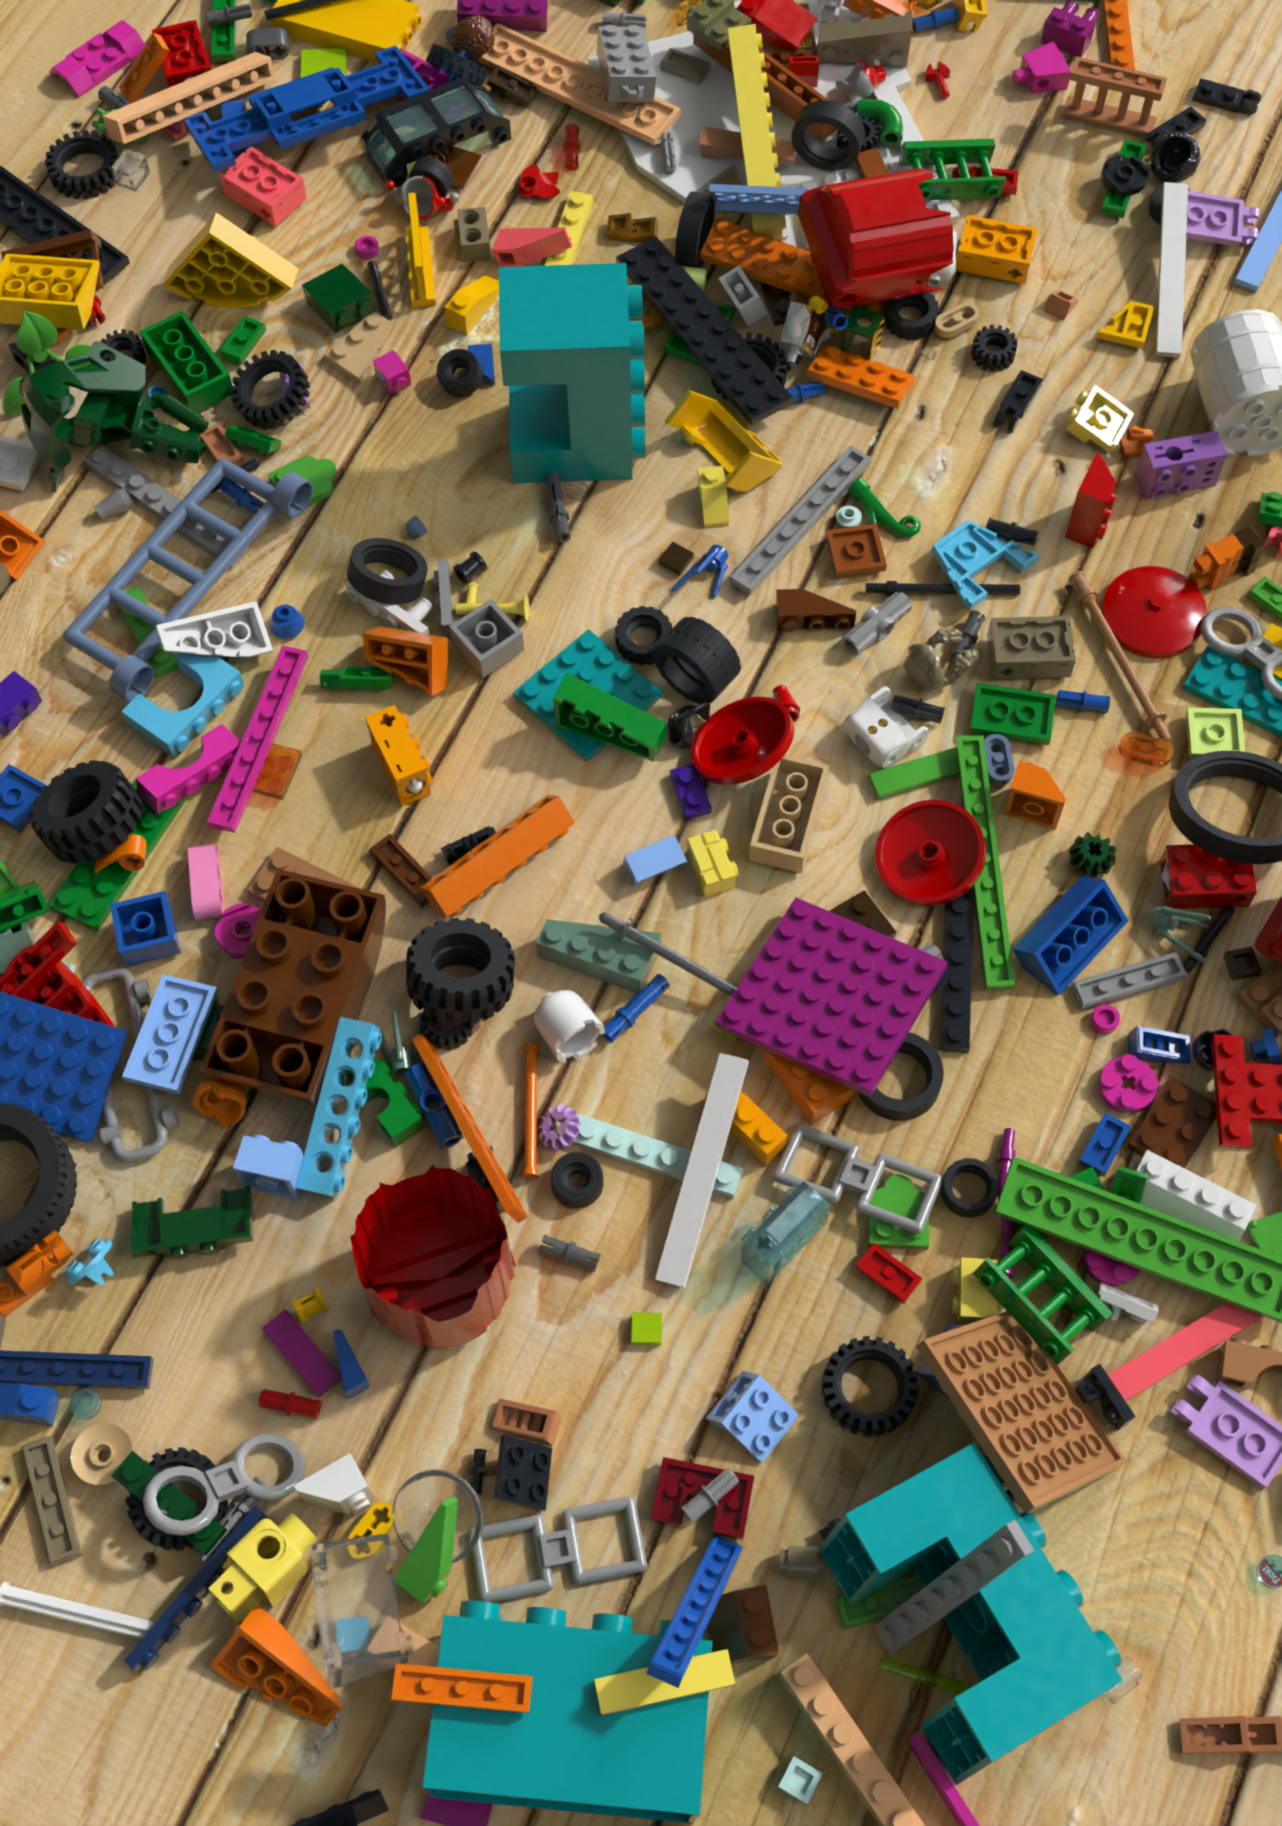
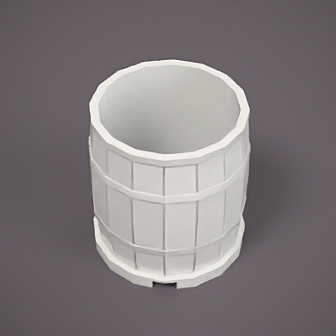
M1259 309L1241 310L1222 316L1201 331L1194 339L1190 350L1197 388L1199 389L1207 419L1211 424V432L1218 431L1228 455L1234 456L1235 452H1246L1248 457L1260 456L1282 448V322L1273 313Z

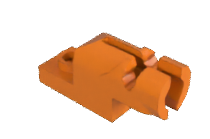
M56 1230L43 1238L41 1243L35 1244L6 1268L10 1274L0 1281V1313L4 1317H7L53 1282L55 1279L51 1274L63 1266L70 1256L74 1254Z

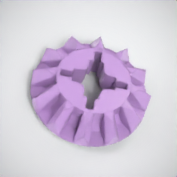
M559 1104L556 1108H549V1113L546 1116H541L543 1121L537 1127L540 1132L538 1139L543 1143L544 1147L553 1151H560L569 1147L576 1139L580 1129V1120L572 1108ZM556 1121L561 1123L559 1134L553 1131L556 1128Z

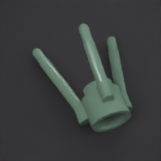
M1158 906L1151 920V926L1157 928L1155 934L1166 938L1193 958L1204 963V957L1168 933V931H1174L1178 922L1207 929L1209 927L1207 923L1193 919L1210 921L1211 916Z
M393 1009L391 1013L395 1048L392 1049L391 1054L382 1030H380L382 1034L381 1047L386 1059V1065L391 1070V1073L394 1075H405V1072L411 1066L418 1064V1050L414 1043L412 1053L409 1052V1048L402 1047L397 1010ZM422 1012L418 1014L414 1037L419 1033L421 1034Z

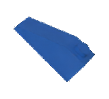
M0 1383V1420L53 1427L60 1396L51 1387Z

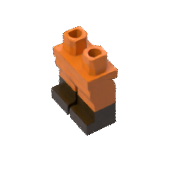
M1251 525L1219 540L1215 546L1213 543L1205 546L1203 554L1194 559L1193 565L1196 571L1191 572L1188 579L1198 589L1206 585L1211 591L1216 589L1218 585L1226 582L1228 577L1241 571L1245 576H1248L1255 572L1265 544Z

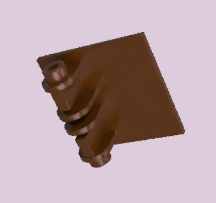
M453 145L432 154L431 157L440 160L450 169L454 178L452 186L464 189L482 155L454 147Z

